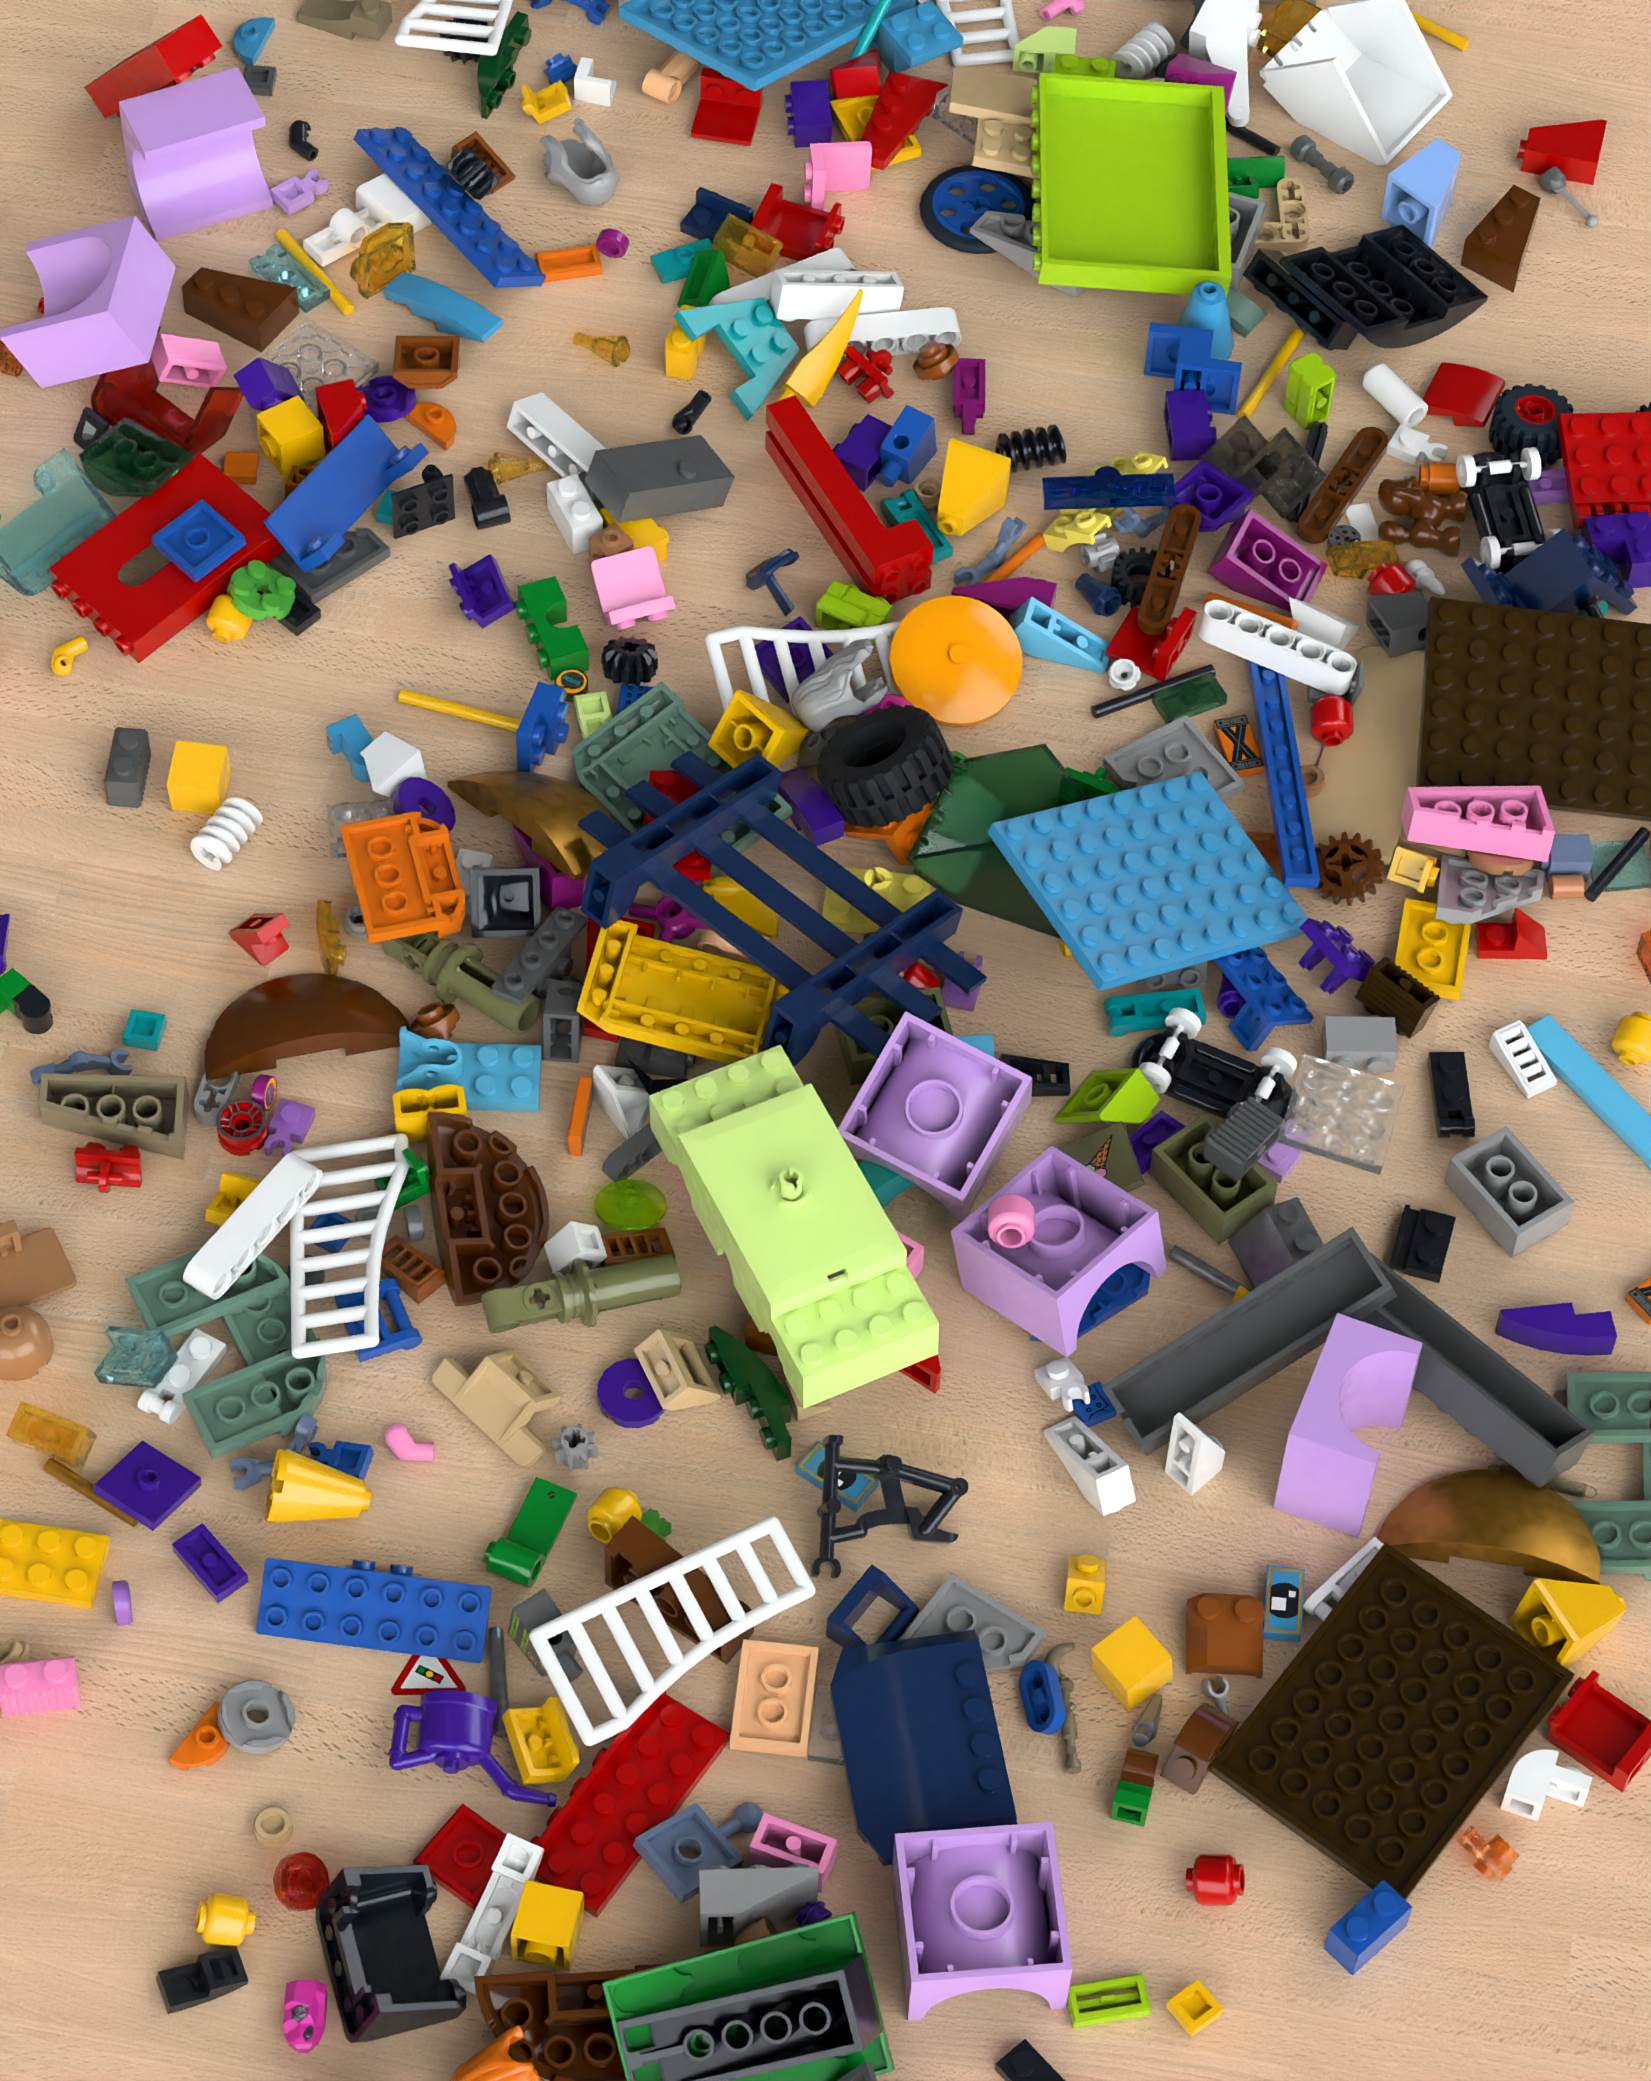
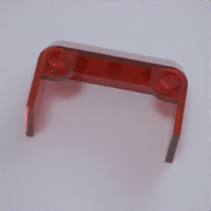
M151 357L149 363L101 374L91 396L93 411L159 463L179 468L199 453L202 454L225 436L244 397L240 387H210L194 420L156 391L160 381Z

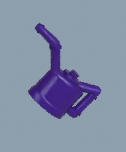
M436 1690L424 1693L421 1696L420 1706L400 1705L396 1709V1713L393 1715L394 1727L391 1748L388 1750L389 1766L393 1770L399 1771L435 1762V1765L442 1768L445 1773L456 1774L458 1771L468 1768V1766L480 1764L501 1789L503 1796H507L514 1801L556 1807V1794L519 1786L518 1782L513 1780L492 1756L491 1745L494 1722L498 1710V1705L495 1701L475 1693ZM412 1721L419 1722L417 1750L407 1752L409 1725Z

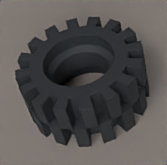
M1140 547V552L1136 553L1135 548H1131L1128 555L1124 551L1120 554L1119 558L1116 557L1112 567L1111 586L1119 590V594L1122 597L1121 604L1124 606L1128 602L1131 603L1130 608L1141 604L1147 582H1136L1129 577L1136 574L1149 577L1157 553L1156 550L1151 549L1149 554L1145 553L1146 548ZM1170 563L1165 569V578L1169 579L1170 572L1172 571L1170 570Z

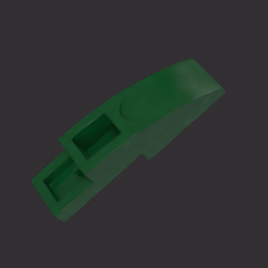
M516 12L504 30L498 52L494 56L480 55L477 77L481 118L488 119L492 111L499 108L504 93L507 89H511L515 83L516 72L513 71V65L521 48L528 45L532 33L529 28L528 14Z
M717 1326L710 1327L709 1340L704 1347L710 1364H717L720 1371L718 1379L725 1395L730 1393L735 1406L746 1403L751 1419H758L761 1429H759V1433L765 1449H772L777 1461L791 1457L792 1438L785 1425L791 1422V1402L783 1387L766 1364L744 1343Z

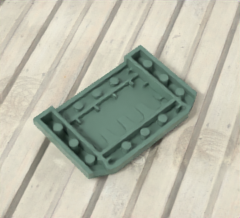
M662 681L571 749L580 787L597 798L605 806L611 819L631 835L645 826L646 812L625 797V791L643 779L649 783L650 770L675 771L670 767L671 762L689 750L722 775L733 769L707 745L712 735L684 709L683 701ZM778 793L774 799L763 805L782 821L793 814L792 807ZM741 820L717 835L739 853H743L762 838V836ZM713 864L711 876L720 870Z

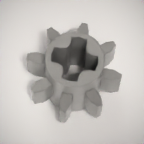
M1098 531L1094 535L1095 543L1093 545L1083 544L1080 546V555L1086 568L1094 567L1095 572L1100 571L1102 573L1112 569L1114 566L1113 560L1116 557H1120V549L1114 536L1106 537L1105 532L1100 533Z
M580 1423L569 1428L562 1426L561 1438H552V1449L556 1451L554 1453L555 1463L563 1462L568 1467V1472L582 1467L587 1470L589 1457H598V1446L594 1445V1431L587 1433Z

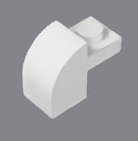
M1543 1749L1530 1752L1515 1764L1500 1809L1538 1821L1546 1795L1583 1807L1593 1777L1585 1775L1574 1767L1555 1765L1559 1751Z

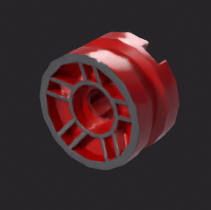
M237 1099L226 1103L219 1110L216 1123L219 1143L224 1150L233 1155L247 1156L250 1155L251 1151L256 1149L259 1151L264 1146L265 1140L268 1138L266 1114L259 1104L248 1099Z

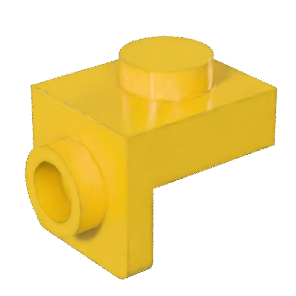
M561 80L536 93H533L527 84L521 86L523 98L520 99L521 106L526 115H532L539 125L572 109L567 87Z
M1398 845L1386 879L1416 888L1417 892L1425 893L1428 886L1434 888L1437 882L1440 868L1435 867L1438 858Z
M1088 1554L1080 1556L1069 1555L1064 1610L1096 1615L1101 1614L1107 1559H1100Z

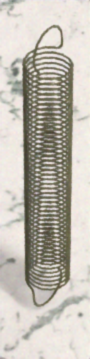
M1499 1466V1467H1500V1470H1499V1471H1507V1472H1508V1470H1509V1472H1510V1470H1511V1473H1512V1470H1513V1473H1514L1513 1466H1512V1469H1511V1466H1510V1469H1509V1466H1508V1470H1507V1466H1506V1470H1505V1466H1504V1470H1503V1466H1502V1470H1501V1466ZM1559 1477L1557 1485L1556 1482L1554 1485L1553 1480L1547 1483V1486L1551 1489L1553 1488V1491H1560V1493L1561 1491L1562 1493L1567 1491L1566 1494H1573V1496L1577 1494V1496L1582 1498L1586 1496L1583 1495V1493L1585 1494L1584 1488L1583 1491L1582 1488L1581 1491L1580 1488L1578 1491L1577 1484L1576 1488L1575 1484L1574 1488L1573 1484L1571 1488L1570 1480L1568 1488L1567 1485L1565 1488L1564 1481L1563 1485L1562 1481L1560 1485Z

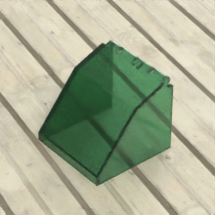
M1046 744L961 759L960 766L953 765L951 778L948 780L945 790L938 793L930 809L931 813L927 815L918 838L915 840L906 858L915 867L913 873L959 905L1062 939L987 831L992 823L1088 800L1089 798Z

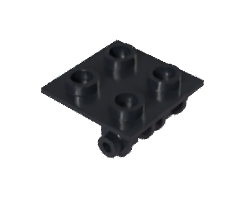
M427 465L422 471L424 483L391 494L393 534L395 539L412 535L418 531L455 519L452 473L443 476L437 466Z

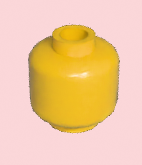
M228 592L215 598L206 617V624L213 631L212 636L223 643L244 639L254 620L242 614L231 603L233 597Z
M1633 1012L1631 1015L1622 1017L1619 1021L1611 1045L1613 1050L1619 1055L1618 1059L1622 1063L1629 1066H1638L1639 1063L1651 1061V1015L1643 1012Z
M609 1487L604 1489L587 1510L588 1529L591 1534L601 1542L609 1543L632 1515L641 1521L642 1509L638 1497L626 1488Z
M213 1892L209 1894L206 1901H200L198 1904L195 1932L201 1933L202 1940L206 1944L238 1947L243 1942L245 1935L253 1934L256 1914L255 1911H249L248 1901L244 1896Z

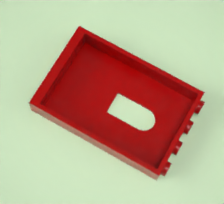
M201 453L158 484L156 487L159 488L150 490L49 568L53 581L50 585L55 594L61 599L67 598L80 617L85 618L87 616L103 637L108 635L114 640L115 646L124 656L130 655L138 663L211 608L217 596L227 594L230 579L237 569L247 566L252 560L261 561L266 565L285 550L264 525V520L270 513ZM201 499L245 537L246 545L196 583L172 562L137 586H127L118 579V573L122 566L150 546L153 535Z

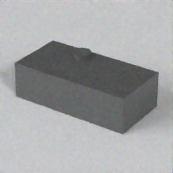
M701 435L596 450L584 481L616 522L622 523L723 507L735 476Z

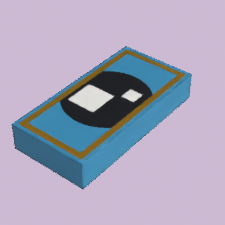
M817 1441L796 1466V1473L823 1491L825 1448L822 1447L823 1443ZM839 1472L837 1500L854 1512H857L878 1487V1480L870 1474Z
M1267 1565L1264 1596L1265 1616L1263 1620L1264 1639L1300 1642L1305 1569Z

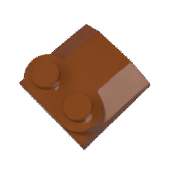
M396 336L393 362L394 379L410 389H442L458 378V370L460 369V336Z
M1202 1593L1187 1599L1186 1674L1208 1673L1262 1678L1263 1620L1265 1616L1263 1603L1255 1597L1237 1594Z

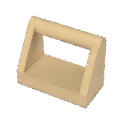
M658 1328L634 1349L663 1409L674 1411L711 1404L721 1398L691 1336ZM679 1351H683L698 1384L694 1383Z

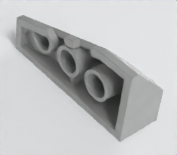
M986 211L970 228V234L1038 278V271L1032 270L1033 253L1037 251V246H1032L1033 228L1037 227V222L1025 220L1024 215ZM1048 285L1076 297L1086 288Z

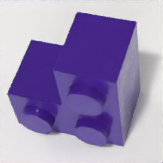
M1641 511L1585 517L1581 536L1588 545L1594 544L1604 557L1609 555L1618 564L1622 578L1628 582L1632 589L1651 587V518L1649 512Z

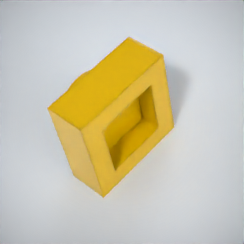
M1199 1979L1169 1999L1166 2008L1191 2037L1215 2021L1223 2013V2007Z

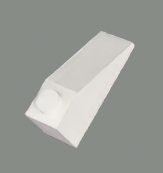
M1179 1412L1173 1419L1165 1473L1192 1496L1222 1470L1225 1450L1217 1438L1207 1435Z
M1077 1416L1070 1417L1043 1430L1045 1438L1085 1499L1103 1516L1117 1512L1122 1507L1136 1501L1128 1464Z

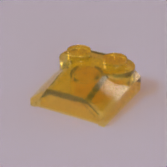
M409 222L387 223L363 238L359 256L352 262L350 277L358 284V293L366 300L382 291L402 271L412 273L416 270L413 225Z

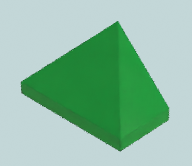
M720 249L696 252L677 303L679 308L682 305L693 307L707 306L715 295L731 288L724 253Z

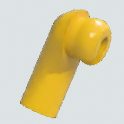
M82 635L54 648L50 666L55 674L64 676L70 673L74 657L88 650L87 642Z

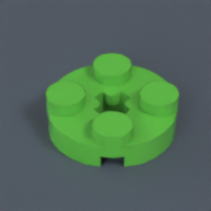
M252 560L247 566L240 567L232 574L227 591L233 597L231 603L242 614L264 621L266 616H276L275 620H281L291 611L295 600L294 590L296 583L290 577H286L278 571L267 567L263 562Z

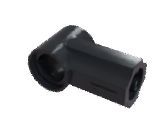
M482 466L472 468L464 476V485L471 500L472 515L477 529L481 530L510 523L511 517L504 494H499L491 470H486Z

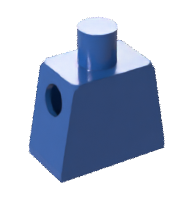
M908 405L904 407L880 447L882 468L876 477L881 484L886 487H893L897 480L911 484L936 454L935 422L933 417Z

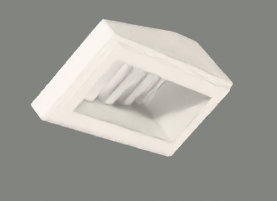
M1521 1020L1492 1033L1489 1049L1527 1099L1557 1085V1079ZM1519 1051L1523 1052V1054L1516 1057L1513 1055ZM1529 1062L1532 1064L1531 1066L1525 1069L1520 1068L1521 1066ZM1537 1073L1541 1076L1531 1082L1527 1080L1528 1077Z

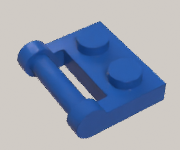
M394 1278L379 1281V1299L386 1300L399 1332L389 1333L380 1309H378L379 1343L375 1347L355 1350L359 1362L399 1349H413L422 1342L418 1329L413 1328L399 1296L401 1292L400 1286ZM364 1292L335 1296L337 1309L364 1305ZM364 1320L344 1323L349 1336L364 1334Z

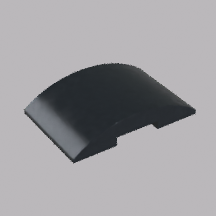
M1403 224L1363 235L1358 246L1329 253L1321 246L1281 257L1279 260V264L1365 339L1382 348H1403L1429 340L1467 318L1488 299L1486 294Z

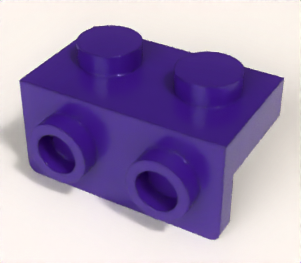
M491 554L464 570L455 562L449 565L453 576L449 579L450 584L456 594L461 596L463 602L459 603V606L469 621L474 619L484 628L516 609L499 565Z

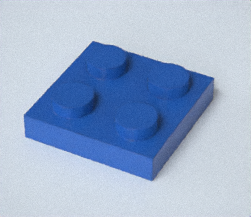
M203 499L151 537L153 546L195 583L246 545L245 537Z

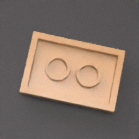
M743 1639L730 1737L731 1750L807 1758L819 1647Z

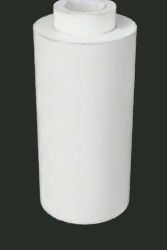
M1386 364L1373 365L1365 372L1363 388L1400 424L1412 428L1422 421L1427 414L1428 405Z

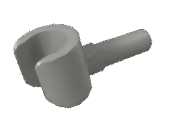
M1216 1676L1219 1687L1214 1693L1210 1680L1203 1679L1201 1682L1202 1692L1208 1697H1213L1217 1709L1230 1716L1225 1695L1229 1691L1228 1680L1223 1676Z

